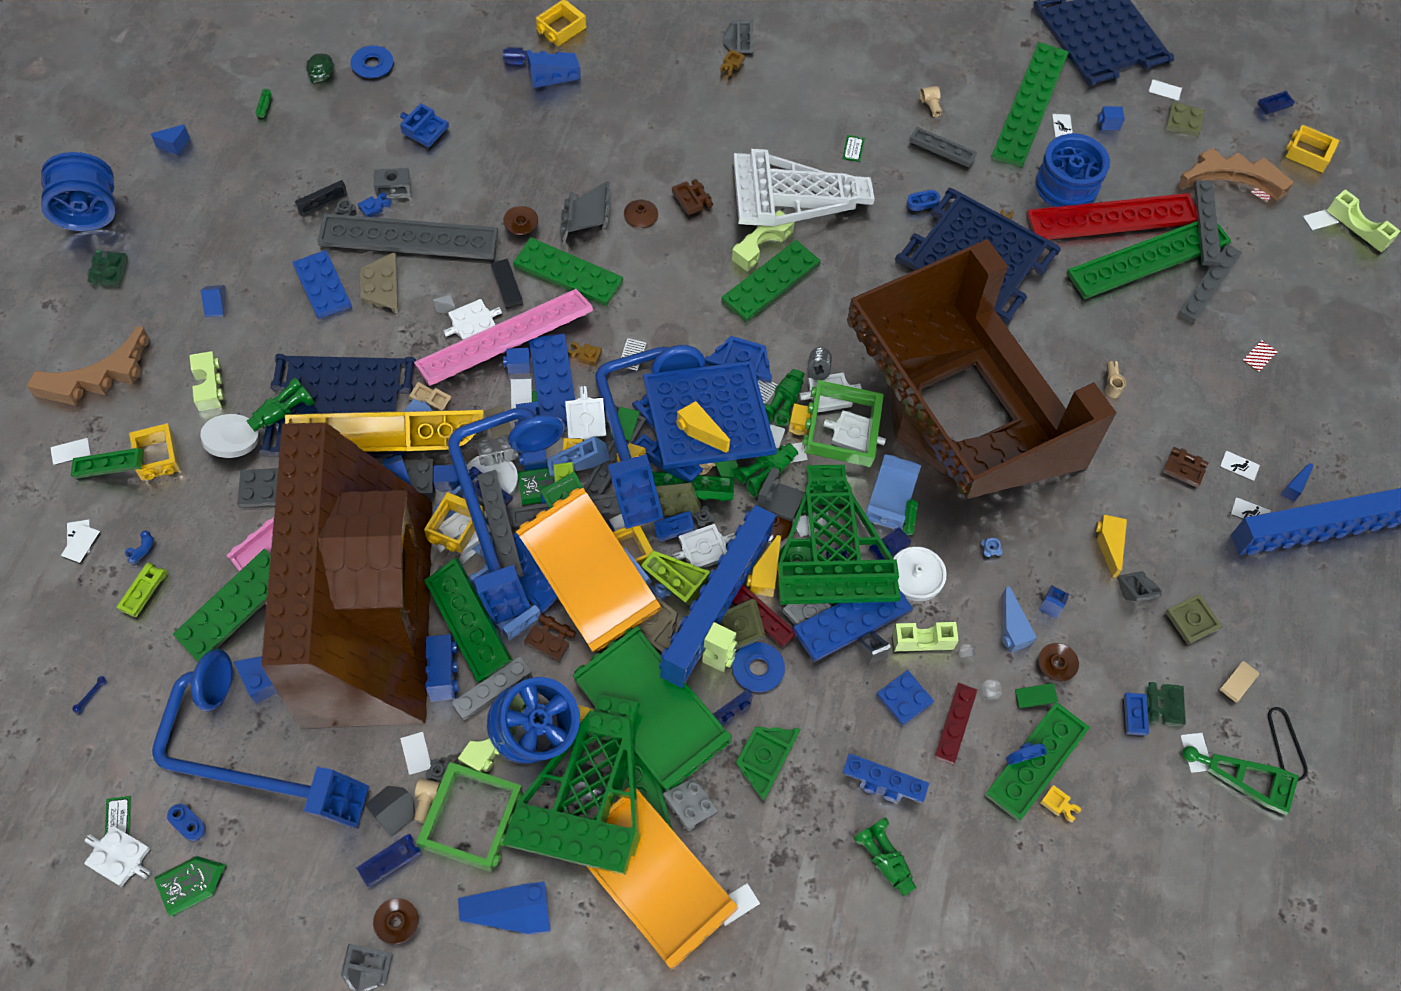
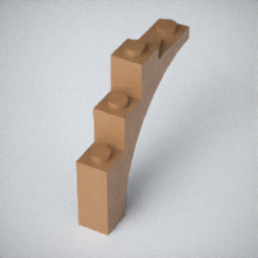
M1211 148L1208 151H1203L1198 156L1199 160L1190 171L1186 170L1180 176L1181 180L1178 186L1184 190L1193 185L1195 180H1230L1255 187L1277 201L1289 192L1294 181L1265 157L1250 163L1240 153H1236L1225 159L1215 149Z
M136 326L123 345L103 360L82 369L68 372L48 373L34 371L27 384V388L35 397L76 406L79 399L82 398L84 390L105 395L112 385V380L134 384L141 374V368L137 361L140 360L141 353L149 342V337L143 327Z

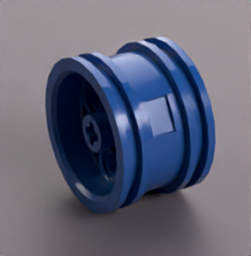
M1068 133L1054 138L1045 151L1043 163L1036 176L1035 186L1039 196L1052 207L1093 203L1101 189V183L1104 181L1110 168L1108 152L1100 142L1083 134Z
M67 152L55 155L43 164L41 170V183L43 187L41 208L44 216L51 223L67 230L91 231L102 228L111 222L115 215V199L113 196L114 173L105 161L86 153Z

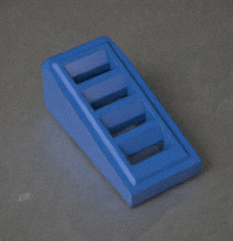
M1309 463L1286 486L1281 496L1293 502L1296 501L1306 485L1313 469V464Z

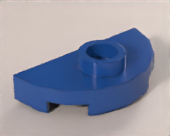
M1026 743L1020 746V750L1008 755L1006 760L1008 765L1046 755L1047 750L1044 744L1032 745V743Z

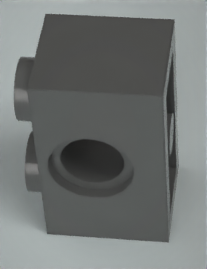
M409 168L374 170L376 197L385 192L386 197L411 195Z

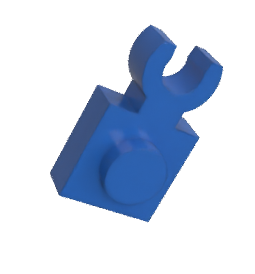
M383 192L376 199L371 196L358 203V208L365 217H373L382 212V207L390 206L391 200L390 198L386 199V194Z

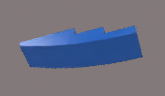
M643 434L633 443L646 449L650 463L691 483L703 471V468L699 465L663 469L657 442L655 443Z

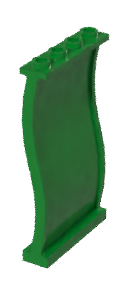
M636 626L634 629H628L618 641H612L604 652L595 654L588 664L579 666L574 671L573 679L594 706L599 694L639 703L640 706L634 721V753L653 775L661 789L667 792L682 783L732 742V736L723 728L711 711L686 683L683 688H680L660 677L661 655L644 636L640 627Z

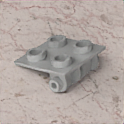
M507 435L499 436L491 441L484 439L474 444L479 457H481L479 458L480 465H493V454L496 464H498V453L502 463L504 462L502 453H504L505 462L515 460L518 457L517 451L510 447Z
M695 778L663 793L665 803L669 805L673 814H677L676 819L680 818L679 821L683 825V829H687L688 832L695 828L694 825L718 812Z

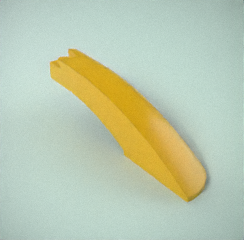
M483 410L285 415V423L326 422L364 452L447 450L450 435L463 425L483 419ZM475 434L463 438L460 441V446L469 442Z

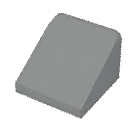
M451 295L433 299L436 312L448 314V312L455 310Z

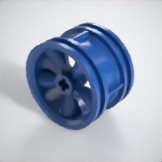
M546 677L529 678L503 690L492 702L487 715V732L494 748L506 759L521 764L539 762L563 753L573 743L580 724L579 708L572 693L560 682ZM518 693L527 706L523 713L509 709L511 701ZM538 693L549 701L546 706L538 703ZM552 715H557L558 726L552 725ZM537 716L539 720L537 723H534L533 719ZM522 725L527 732L520 742L517 743L512 737L509 727ZM545 733L551 744L544 751L535 752L537 736Z

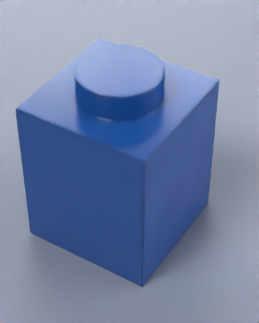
M1103 106L1101 113H1098L1097 122L1100 123L1101 130H1120L1125 120L1122 106Z
M529 348L506 349L507 356H503L504 367L508 368V374L530 373Z
M434 465L433 483L435 491H451L459 486L454 465Z

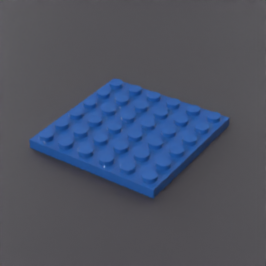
M752 361L643 374L663 469L776 454L777 449ZM696 401L730 439L729 451L725 453L688 436L683 430H680L676 424L677 411Z

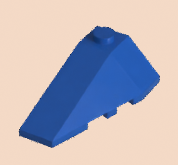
M545 881L521 884L458 898L459 921L496 927L527 935L550 932Z

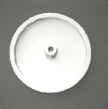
M225 414L207 421L201 429L200 436L202 446L207 452L218 457L234 458L245 455L256 447L259 441L258 430L254 432L246 422L249 418L237 414Z
M493 454V465H480L479 458L481 457L479 456L472 459L466 465L479 504L484 505L477 478L479 474L492 470L497 471L505 501L517 489V469L512 461L505 462L504 456V462L502 463L500 454H497L498 464H496Z
M909 547L895 555L893 559H897L899 589L907 599L926 601L940 593L945 584L947 573L943 561L936 553L923 547Z

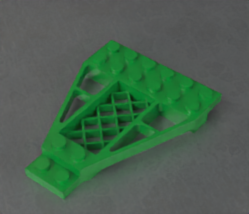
M845 464L807 465L808 484L777 567L780 605L899 602L901 597L898 583L897 559H893L854 497L852 487L846 478ZM835 504H843L845 507L840 510ZM815 505H825L826 507L820 510ZM832 510L837 515L831 518L826 513ZM812 511L817 514L815 518H813ZM855 512L871 537H858ZM806 513L809 538L793 539L801 515ZM840 517L847 521L844 526L837 522ZM820 518L828 522L824 527L817 522ZM834 526L839 531L834 535L827 529ZM814 527L819 530V532L816 535L814 532ZM842 533L849 538L846 542L838 538ZM822 534L830 538L826 543L819 539ZM833 542L841 546L837 551L830 547ZM816 544L821 546L818 551L816 550ZM859 545H877L885 560H861ZM807 546L810 548L811 561L784 562L790 547ZM824 550L832 555L828 560L821 555ZM846 550L851 556L846 559L840 553Z
M599 694L594 711H589L579 724L578 733L573 743L563 753L550 760L517 802L503 842L505 846L626 875L631 856H635L641 837L638 822L633 748L634 721L640 706L638 702ZM600 739L609 740V742L603 745ZM597 740L600 747L590 753L587 746ZM617 744L619 748L618 753L609 757L606 750ZM574 745L564 776L550 775ZM584 749H585V751H586V753H587L588 755H586L585 757L581 758V757H582V754H583V751H584ZM604 752L607 759L596 765L593 758ZM627 756L630 792L617 790ZM591 760L594 767L583 773L580 766ZM610 764L612 772L603 777L599 770ZM578 769L581 775L575 778ZM597 772L600 780L590 785L587 778ZM545 780L561 783L552 809L527 804ZM584 780L587 788L577 793L574 785ZM604 785L605 793L596 798L593 790ZM570 790H572L574 796L568 799ZM591 793L594 800L583 806L580 798ZM615 796L630 799L631 828L606 823ZM577 800L580 808L570 814L567 806ZM597 805L599 809L598 814L589 818L586 811ZM583 813L585 818L579 817V815Z

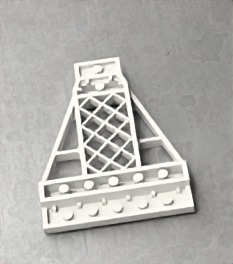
M751 149L750 154L734 153L733 155L739 224L776 226L855 209L856 204L873 205L875 200L871 177L824 172L769 155L768 150ZM770 164L775 165V166H778V167H782V168H785V169H788V170L770 169ZM774 206L793 207L796 213L775 216ZM800 208H814L806 211H800Z

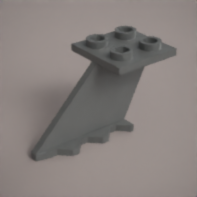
M610 182L602 183L574 201V192H570L568 199L565 198L564 209L561 212L563 223L560 226V234H563L562 241L566 242L568 232L598 225H602V228L606 229L609 220Z

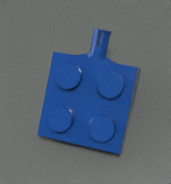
M422 103L410 115L402 112L400 118L404 119L400 124L402 134L428 148L449 127V122L436 116L433 109Z

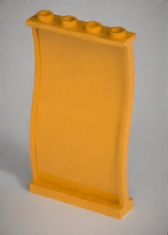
M577 488L569 494L568 498L556 501L548 511L544 510L538 513L533 521L521 524L516 533L533 556L567 613L588 643V646L596 654L607 647L612 641L622 637L628 629H634L663 608L585 489Z
M630 787L624 790V792H630ZM636 788L639 833L641 837L635 856H631L626 875L586 867L646 937L670 969L673 970L731 917L739 907ZM621 797L616 803L613 802L606 823L631 828L630 799Z

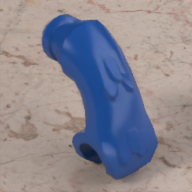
M149 531L141 532L140 547L137 549L128 548L125 551L126 557H129L127 561L130 564H137L148 554L153 546L154 537L151 536Z

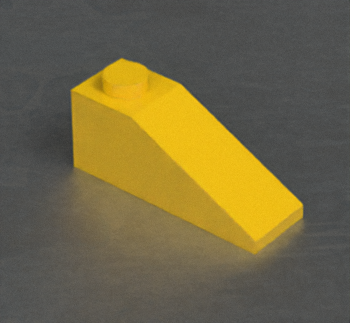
M696 401L677 411L676 424L680 430H683L688 436L725 453L729 451L730 439Z
M1104 514L1101 520L1096 522L1095 532H1098L1097 541L1112 578H1117L1122 571L1127 519Z
M779 535L776 536L754 566L752 575L748 574L747 586L751 587L750 591L755 595L770 597L774 595L781 536Z

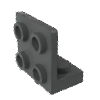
M772 467L759 492L757 506L776 514L778 517L793 521L805 492L781 484V478H778L779 469Z

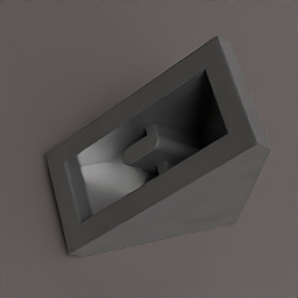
M875 632L856 640L869 666L886 659L891 648L890 644Z

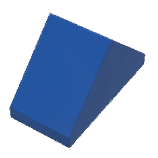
M185 124L151 133L156 148L178 155L190 139Z
M225 285L206 286L201 289L205 317L224 316Z
M401 454L382 460L384 467L411 485Z
M1051 585L1039 610L1057 619L1066 605L1069 594Z

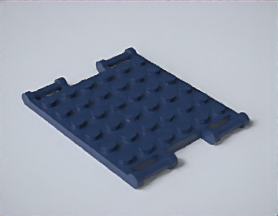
M1036 0L1033 2L1035 11L1061 48L1069 51L1068 58L1089 87L1105 80L1118 79L1120 76L1118 69L1139 63L1143 70H1147L1152 66L1174 61L1173 53H1169L1131 0H1071L1068 2L1066 0ZM1054 3H1058L1057 5H1054V6H1051V7H1047V8H1043L1044 6L1051 5V4H1054Z
M948 188L943 199L930 212L933 217L940 218V220L926 238L914 233L903 251L897 254L895 261L898 264H904L913 270H917L988 239L1008 265L994 310L1005 324H1009L1018 307L1027 299V295L1017 289L1031 269L1035 270L1038 275H1044L1047 271V266L1055 255L1060 253L1061 248L1057 244L961 192ZM954 198L955 200L949 206L946 212L943 211V208L946 206L949 200ZM919 244L920 246L911 258L907 257L914 246ZM1048 249L1050 252L1041 264L1037 262L1044 250ZM1012 296L1015 297L1016 300L1008 311L1002 310Z
M276 354L274 379L271 381L270 388L275 391H283L294 377L300 382L315 404L307 406L303 402L290 409L292 414L391 412L397 409L398 393L410 394L413 390L411 383L416 359L414 357L364 358L286 356L284 354ZM289 364L286 382H281L283 365ZM401 367H406L404 384L399 385ZM285 418L265 427L263 445L260 446L259 451L260 454L279 456L282 424L285 423ZM273 428H278L275 447H270ZM365 451L373 458H390L399 454L404 458L406 451Z

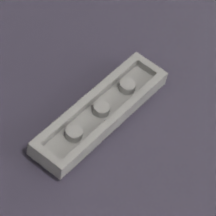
M518 657L451 702L452 706L462 720L465 721L493 702L503 690L521 682L522 677L532 675V671L523 659Z

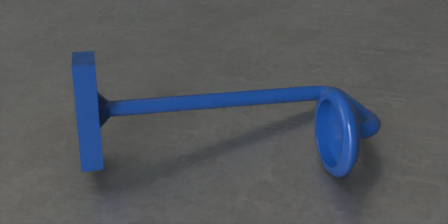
M689 345L657 347L606 362L598 368L595 374L596 384L600 397L603 398L604 410L620 462L608 465V469L626 529L662 519L663 514L647 454L631 458L606 376L613 371L655 360L652 365V373L705 367V358L695 347Z
M513 408L457 428L448 440L449 453L489 570L488 574L475 578L474 582L494 625L518 617L531 608L514 565L502 569L500 567L460 448V441L467 436L516 419H522L523 421L518 423L509 434L508 442L513 450L520 453H534L547 449L559 441L564 432V424L561 419L552 415L535 416L533 412L525 408Z
M211 650L199 660L194 671L187 672L176 680L153 743V759L159 767L174 772L306 798L304 812L340 825L358 828L369 785L335 770L317 767L310 786L167 756L165 751L186 688L191 685L192 699L197 708L207 712L215 710L223 703L233 680L232 661L224 650Z

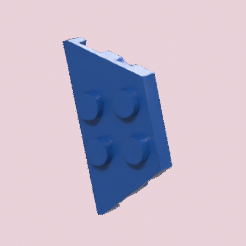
M730 336L725 340L724 344L719 345L712 355L705 357V364L710 366L752 361L756 378L768 383L772 381L765 345Z

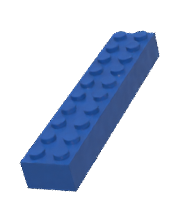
M1401 488L1245 517L1232 532L1231 537L1239 555H1253L1262 550L1269 552L1278 547L1289 548L1298 543L1305 545L1314 540L1324 541L1330 537L1341 538L1350 533L1357 535L1366 530L1376 531L1386 526L1393 528L1401 524Z
M757 505L753 507L752 511H747L743 526H738L735 532V539L729 541L726 547V554H722L717 562L719 566L716 570L713 569L708 577V584L702 586L698 601L694 600L691 604L689 616L685 615L682 619L680 631H675L670 641L672 643L669 649H664L659 666L661 678L683 688L705 650L704 639L714 622L720 624L771 537L776 514Z

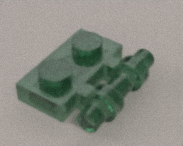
M96 251L91 259L92 266L87 272V282L94 284L96 279H100L101 285L120 286L128 259L126 253L108 252L107 257L102 258L103 252ZM99 266H104L102 271H98Z
M1149 682L1147 697L1149 698L1150 705L1148 707L1150 722L1158 723L1159 717H1162L1163 725L1184 727L1186 725L1184 686L1163 684L1161 691H1159L1156 682ZM1158 699L1162 700V708L1158 707Z

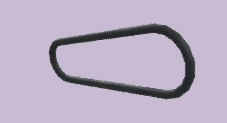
M1273 707L1269 710L1268 717L1281 769L1285 770L1271 715L1274 710L1282 711L1286 717L1305 769L1304 775L1299 777L1298 781L1303 780L1307 776L1308 766L1289 716L1283 708Z

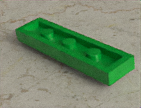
M134 448L73 458L70 476L77 479L141 469L143 450Z

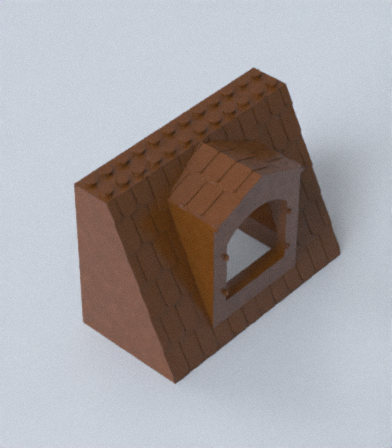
M988 239L851 298L847 318L849 327L854 329L859 342H863L867 354L873 357L877 369L883 372L889 385L888 396L893 415L892 422L896 441L915 456L922 458L940 473L948 474L951 478L953 477L957 483L958 490L967 499L1088 468L1117 413L1094 382L1074 391L1067 408L1064 407L994 310L1008 265ZM975 365L1013 421L979 437L956 442L950 439L922 398V389Z
M326 422L282 424L261 666L300 729L426 724V682L428 674H426V637L429 636L430 594L424 580L430 576L432 543L427 540L424 529L432 517V502Z

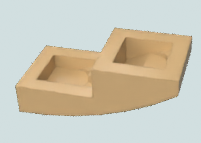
M418 382L408 399L411 401L413 399L424 401L432 410L440 411L445 409L451 400V396L437 388L432 390Z
M1242 661L1220 688V691L1237 703L1260 673L1245 661Z

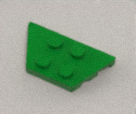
M755 727L742 750L736 766L763 801H765L801 729Z

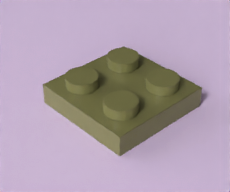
M1173 102L1166 129L1198 138L1205 110Z
M692 483L656 486L663 516H673L687 511H691V513L701 512V504Z
M1200 593L1165 611L1187 645L1222 628V624Z
M754 599L728 609L721 621L723 627L736 633L735 641L738 642L736 650L766 638L758 605Z

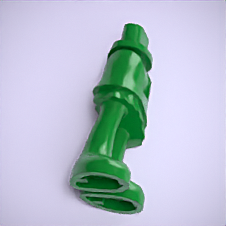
M792 369L776 386L770 405L764 404L769 423L773 419L778 426H786L790 423L791 415L789 410L797 403L798 395L804 383V372ZM783 400V406L781 407V409L777 411L781 401Z
M294 377L278 396L273 399L271 397L269 400L266 399L246 422L255 432L261 427L264 429L265 426L268 427L285 418L287 414H292L290 409L297 404L303 402L307 406H312L315 402Z
M791 443L776 448L775 455L760 456L755 459L754 464L748 467H738L734 470V475L739 483L744 484L747 482V490L753 497H758L761 484L767 479L772 467L779 469V474H781L790 462L794 460V457L798 455L797 449ZM759 470H763V472L751 478L753 474H755Z
M885 817L870 828H866L858 833L853 839L870 852L874 857L871 861L877 864L875 867L881 871L895 890L898 889L901 895L905 896L917 887L912 881L914 877L910 876L911 872L904 859V855L902 856L901 851L898 852L893 847L885 833L889 825V821ZM873 837L877 840V842L880 844V846L886 854H882V852L874 842Z

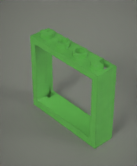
M818 380L816 387H812L810 397H813V402H810L808 407V413L811 414L805 424V429H808V432L804 434L802 445H805L804 453L871 467L875 459L884 394ZM820 395L872 406L865 453L813 442Z
M449 762L416 844L420 849L492 872L494 866L497 867L498 862H500L501 854L499 853L501 847H505L503 842L515 807L524 794L522 785ZM458 775L512 792L486 859L431 841Z

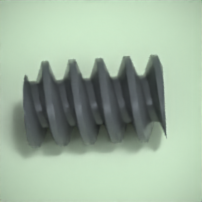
M818 347L813 349L809 355L807 370L810 377L814 380H824L830 375L832 356L828 349Z

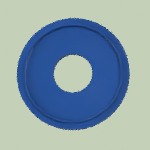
M372 45L363 47L353 54L351 67L359 76L376 78L388 73L393 66L394 60L389 50L381 46ZM369 57H376L379 59V63L371 67L365 64V60Z
M754 642L742 647L736 653L732 670L737 682L745 689L752 692H767L781 682L785 672V663L779 651L773 646L762 642ZM755 659H761L766 662L768 669L763 675H755L750 670V663Z

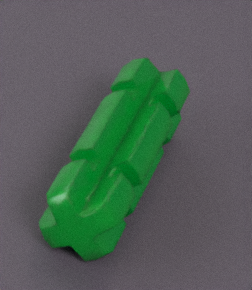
M263 89L255 112L257 117L264 118L270 102L269 99L272 96L270 89Z
M914 499L907 500L906 508L908 509L905 510L906 517L903 533L907 536L913 535L915 529L913 526H915L917 514L915 510H917L918 502Z

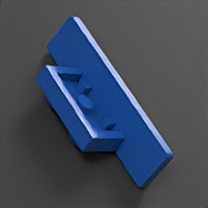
M848 754L843 769V774L861 780L859 787L863 788L865 792L869 794L877 793L891 802H899L902 796L923 803L929 787V783L853 754Z

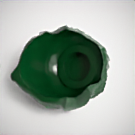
M314 54L307 61L306 66L310 81L315 83L330 78V73H334L335 65L328 54Z

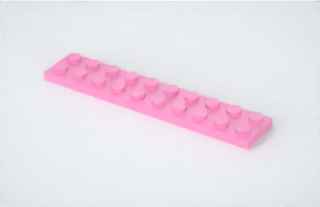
M574 289L415 361L414 364L427 384L431 386L463 370L472 368L476 364L487 361L498 354L504 353L506 349L519 346L578 317L585 316L593 311V308L577 289Z

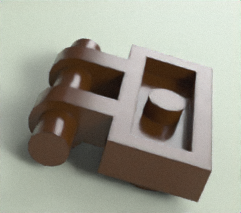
M697 179L692 180L691 186L686 181L672 187V193L687 215L703 210V204H706L708 208L713 206L711 196L705 192L703 184L698 182Z
M1173 447L1162 472L1198 488L1209 462L1202 460L1203 457L1187 453V450L1183 448Z
M541 614L538 621L544 624L543 627L540 628L534 625L525 638L524 644L560 662L569 648V643L564 641L566 636L574 639L577 632L570 629L571 627L567 624L562 625L555 621V618ZM553 628L558 631V636L549 633V630Z

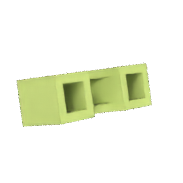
M213 351L190 355L191 371L195 379H206L204 383L192 386L194 403L197 409L204 411L221 408V400H224V394L222 389H220L222 377L218 373V369H221L219 358H215Z
M714 622L704 639L706 650L703 653L702 662L723 673L726 667L730 668L735 659V648L738 643L735 641L736 633Z
M936 622L933 627L927 629H918L916 623H898L892 632L894 651L954 650L959 641L956 622Z

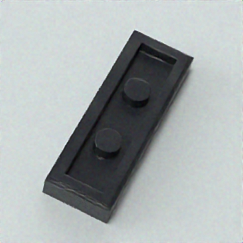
M340 180L296 200L295 204L300 216L347 196L345 183L343 180Z
M508 258L492 262L491 267L505 307L522 304L523 300Z

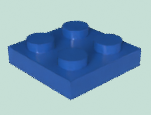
M909 670L876 694L901 726H904L934 703L932 697Z

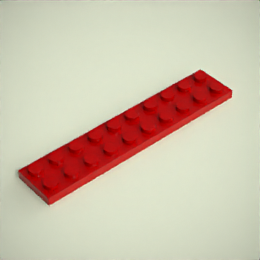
M1190 193L1027 210L1026 213L1031 231L1047 240L1182 226L1197 221V212Z

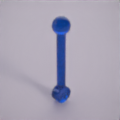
M104 676L98 677L94 687L78 704L72 707L73 712H80L81 706L97 688L106 683Z

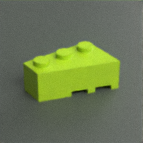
M652 551L641 565V567L689 606L699 596L702 586L708 584V577L711 571L656 551Z

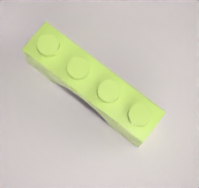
M1346 189L1334 199L1327 210L1380 252L1385 250L1400 233V230L1388 221L1375 223L1365 218L1359 208V199Z
M780 210L775 213V216L786 215ZM795 222L776 226L759 225L752 234L749 233L740 244L737 243L733 247L732 260L748 272L759 262L760 250L758 246L768 240L783 242L794 232Z
M515 696L510 703L509 709L523 713L527 706L520 697ZM516 726L509 727L512 736L516 732ZM490 738L480 742L470 741L458 760L461 766L482 773H488L493 766V759L496 755L499 756L500 753L494 748Z

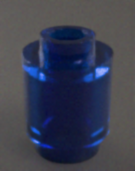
M507 47V49H503V62H507V64H524V61H527V51H524L523 47Z

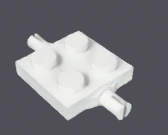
M479 299L448 312V316L452 321V327L443 330L445 337L456 333L461 340H464L495 326L493 317L502 314L500 307L489 311L483 301Z
M844 372L830 374L826 379L822 380L861 389L860 383L849 385L845 379ZM808 378L810 390L809 392L799 393L800 401L811 399L813 402V397H810L812 387H816L818 380ZM820 395L818 412L852 407L853 402Z
M584 386V394L583 387H579L580 398L565 401L568 438H579L585 441L593 436H606L603 398H589L587 386Z
M843 410L837 422L825 419L823 426L834 429L831 444L865 453L869 418ZM878 436L877 444L884 446L886 438Z
M486 510L483 511V512H484V520H485L486 518H488V517H487ZM456 512L442 522L438 530L443 535L459 540L471 518ZM486 523L487 528H488V531H489V534L491 535V534H492V533H491V529H490V527L488 526V524ZM476 531L463 552L459 553L461 556L479 544ZM436 545L439 552L446 549L445 546Z
M712 524L680 535L679 542L682 546V551L672 554V557L677 560L685 558L689 564L702 569L715 565L720 556L726 554V544L731 539H735L734 533L722 536L718 532L716 525Z
M112 826L101 840L92 834L87 836L91 840L85 839V843L91 845L94 849L84 864L120 887L135 873L143 877V879L148 878L146 874L150 875L151 871L141 866L143 858L150 848L115 826Z

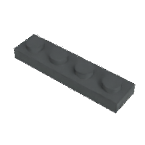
M918 126L909 139V142L968 168L977 152Z

